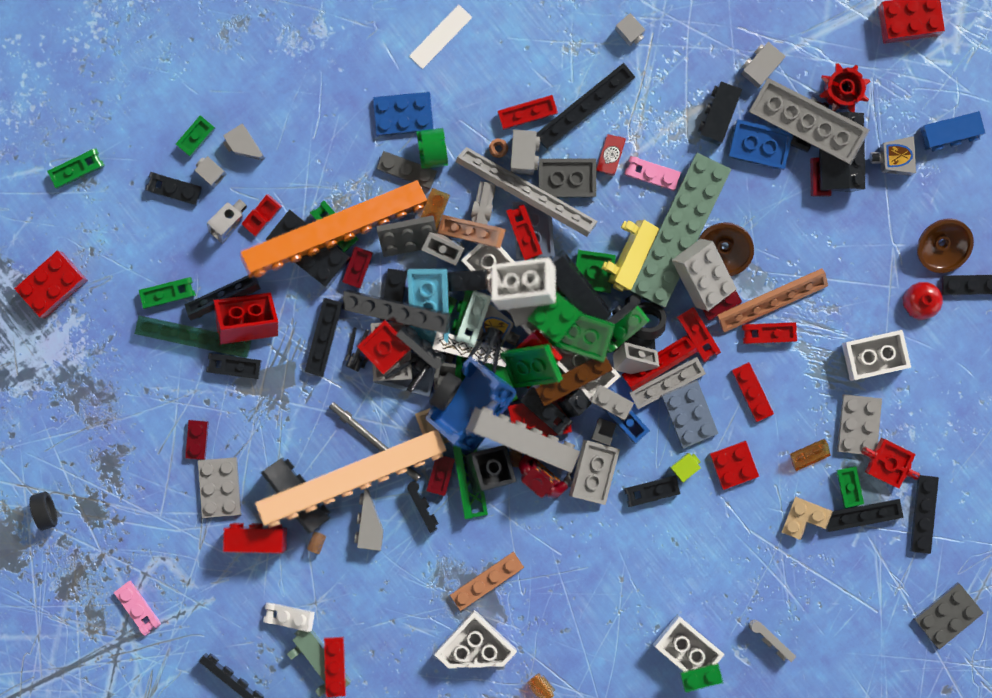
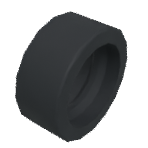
M652 302L638 304L637 306L645 314L656 316L659 319V325L653 328L642 327L634 335L643 340L658 338L663 334L666 327L667 316L664 309Z
M450 372L447 373L435 390L430 404L444 411L457 393L462 380Z
M41 492L32 495L29 500L30 510L38 529L43 531L56 527L58 522L57 512L49 493Z

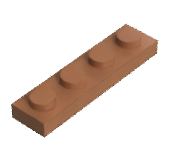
M442 215L437 233L500 248L505 229Z
M513 551L451 593L450 596L459 610L462 611L522 570L524 566Z

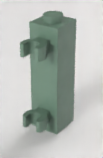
M313 629L310 632L296 631L294 633L296 637L293 641L297 646L287 653L288 657L292 660L302 652L325 682L324 644ZM345 673L347 687L352 681ZM326 682L315 691L319 697L326 693Z

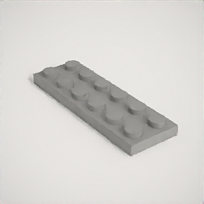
M767 78L749 111L850 165L870 131L868 128Z

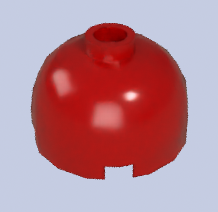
M918 282L911 285L903 296L904 309L912 318L917 320H927L934 317L941 310L943 304V296L940 290L934 284L928 282Z

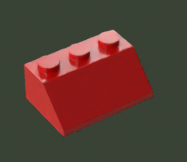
M271 292L214 300L220 344L278 336V318Z

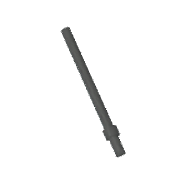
M335 402L329 406L343 423H348L379 451L382 452L389 449L352 418L350 412L344 411ZM407 467V472L405 473L417 482L421 475L411 467Z

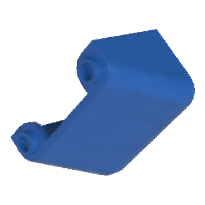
M470 356L462 366V373L466 377L448 407L444 411L435 406L432 407L425 419L452 444L465 450L473 451L485 439L481 435L466 430L474 409L482 410L485 407L493 410L492 415L498 417L499 414L504 413L516 395V390Z

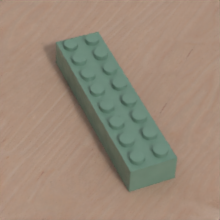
M699 153L695 154L629 293L638 294L642 299L660 305L663 309L666 307L680 278L672 259L697 242L729 176L730 168Z

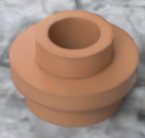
M495 139L490 143L489 151L492 156L501 158L507 154L508 145L503 139ZM497 145H500L502 147V150L500 152H497L495 150V147Z

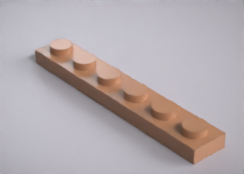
M821 268L718 314L721 329L725 333L827 287L828 282L824 270Z

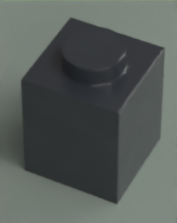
M582 389L566 394L558 402V405L568 418L580 416L592 404Z

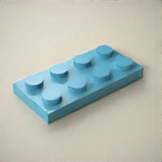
M408 269L409 304L449 313L447 269ZM410 325V327L416 330L418 336L429 341L433 347L436 331ZM449 332L444 333V341L447 343Z

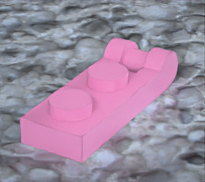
M630 156L628 161L630 164L628 169L625 170L624 175L675 191L681 172ZM637 165L642 167L641 173L635 171Z
M131 581L113 592L144 636L148 635L152 628H157L161 625L157 616ZM147 616L150 621L145 624L142 619Z

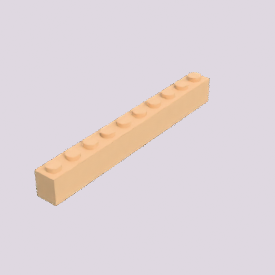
M436 429L255 503L263 525H268L270 528L280 524V519L287 517L290 520L299 516L298 512L305 510L307 513L317 509L316 505L323 502L324 505L335 501L334 497L342 495L343 498L353 494L352 490L360 487V490L372 486L371 482L378 480L380 483L390 479V474L395 472L396 475L407 472V467L414 465V468L420 467L425 464L424 460L432 458V461L443 457L442 453L446 451L439 431Z

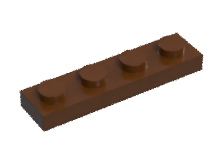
M607 357L604 362L591 359L562 375L563 379L560 382L544 384L536 388V391L542 403L546 406L612 371L613 368Z

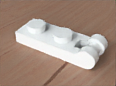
M266 603L265 609H267V612L263 618L264 623L307 632L312 631L315 612L275 603ZM274 610L277 611V618L273 617Z

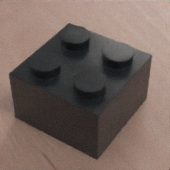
M501 445L464 456L473 494L516 482L507 446Z

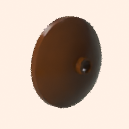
M952 218L938 220L928 226L921 234L917 244L918 258L925 268L935 273H947L956 270L967 261L972 253L974 246L973 234L969 227L960 220Z
M727 222L714 224L704 230L699 239L714 242L730 276L744 271L753 259V240L750 234L737 224ZM726 242L728 246H722V243Z

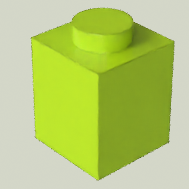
M686 453L673 463L670 469L681 482H684L701 469L698 465L701 462L694 453L692 455Z

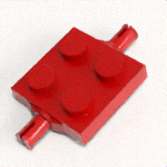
M884 438L880 439L874 451L866 446L861 451L862 454L870 457L865 473L898 489L907 476L914 480H917L918 477L913 474L920 476L919 472L911 469L912 461L916 454Z

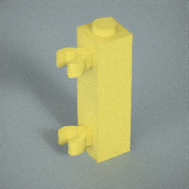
M629 220L627 222L623 221L621 229L631 234L616 265L608 261V263L604 262L601 268L611 273L608 282L613 284V288L620 292L632 289L660 228L646 220H638L635 224Z

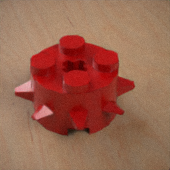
M837 63L835 64V72L831 76H821L825 82L824 92L819 96L820 98H825L832 105V111L834 112L837 109H848L849 112H855V105L859 101H869L865 91L866 85L871 81L870 79L862 78L863 75L858 72L857 65L853 68L843 69ZM843 86H846V92L843 91Z

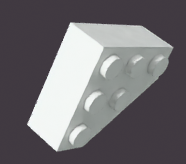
M474 610L437 649L434 655L448 668L504 666L516 654L517 649Z

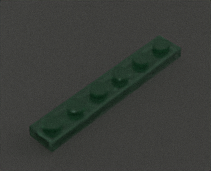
M140 315L138 316L135 329L136 335L248 358L252 340L220 344L218 332Z

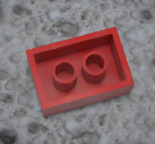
M940 0L882 1L878 6L883 44L940 36L945 31Z
M57 250L14 289L40 318L45 319L88 280L63 252Z
M244 523L229 524V527L224 528L223 552L283 553L287 550V527H282V524L269 528V526L263 527V523H251L249 527L244 526Z

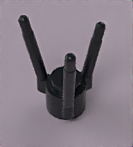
M354 327L345 358L347 361L345 366L359 372L360 368L364 369L369 359L365 357L362 361L363 357L360 355L361 350L359 348L356 353H352L357 330ZM368 329L365 331L361 342L368 336Z
M489 327L487 332H483L469 357L476 353L485 340V344L489 346L482 364L486 365L492 347H496L492 370L493 373H496L500 347L503 341L501 339L503 332L497 328Z
M415 354L410 360L385 375L384 378L388 379L414 362L413 368L418 373L407 387V390L412 393L431 365Z

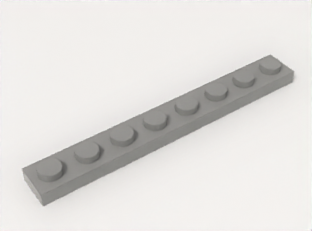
M466 147L457 157L456 163L584 236L588 237L596 227L598 221L475 151Z

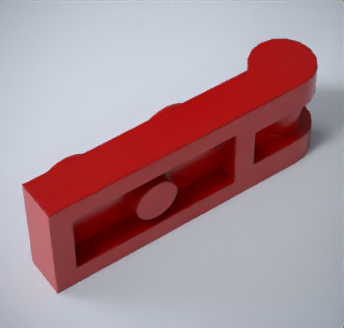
M520 205L515 210H506L524 261L542 255L543 253L525 205ZM522 215L523 220L516 222L515 217Z
M694 307L677 316L688 337L696 346L699 356L704 363L710 360L711 356H717L721 353ZM708 343L710 349L705 351L702 346Z
M796 322L742 325V331H744L743 344L797 342ZM752 330H757L758 337L752 338Z

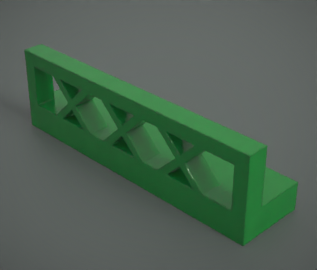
M453 444L465 519L488 515L484 491L476 495L468 491L470 480L467 483L466 476L469 477V475L465 472L466 465L463 461L465 455L460 447ZM469 495H471L472 497H474L471 502H470V497H469ZM476 499L482 503L483 512L472 514L471 504Z

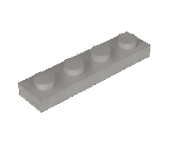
M696 357L629 392L636 408L640 409L661 398L662 394L684 386L706 373Z

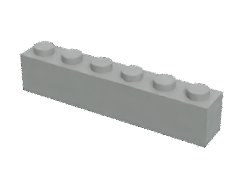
M483 407L482 410L474 409L466 430L572 473L580 451L574 449V444L566 441L561 444L558 442L559 438L550 434L547 437L542 436L543 431L533 427L531 431L525 429L526 424L516 421L515 424L509 422L510 418L499 414L498 417L492 415L494 411Z

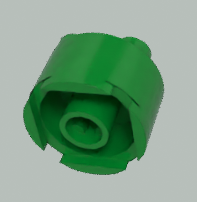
M436 128L416 131L421 169L448 166L444 129Z

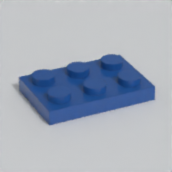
M430 92L373 97L377 136L414 133L420 130L434 129Z
M737 119L728 157L785 170L793 135L785 130Z

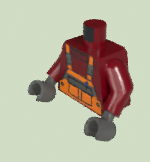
M525 454L519 463L518 468L521 472V481L540 498L549 497L556 499L568 487L572 486L573 479L570 478L572 474L570 472L561 481L532 456Z

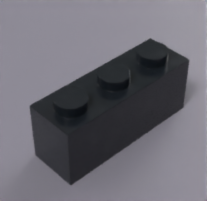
M722 81L718 86H714L711 96L714 97L712 104L708 103L704 114H707L705 122L701 121L698 132H701L699 138L717 145L723 143L742 92L741 88Z

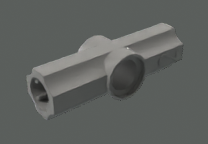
M480 181L476 201H474L471 213L473 222L488 225V221L490 222L493 208L492 201L496 189L495 184Z

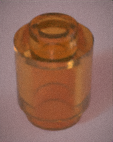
M537 673L527 682L530 685V690L537 698H553L555 696L553 694L555 691L554 687L544 675L541 676L540 673Z

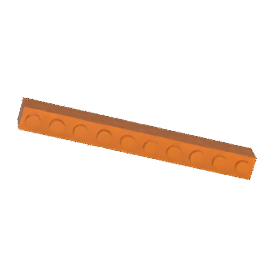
M418 180L243 250L240 252V259L249 278L254 276L258 278L265 275L268 270L273 269L275 271L282 268L285 263H295L301 260L302 256L307 254L309 256L315 255L319 252V249L324 247L327 249L332 248L341 240L349 241L358 233L366 234L373 227L389 224L390 220L395 218L400 220L412 211L417 213L424 209L427 198Z

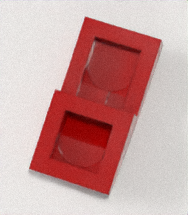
M267 194L258 206L249 213L241 225L254 236H257L283 206Z

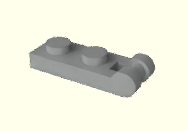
M755 619L749 622V628L753 632L764 636L762 641L769 647L773 645L778 650L776 654L783 661L788 659L792 662L796 658L761 622Z

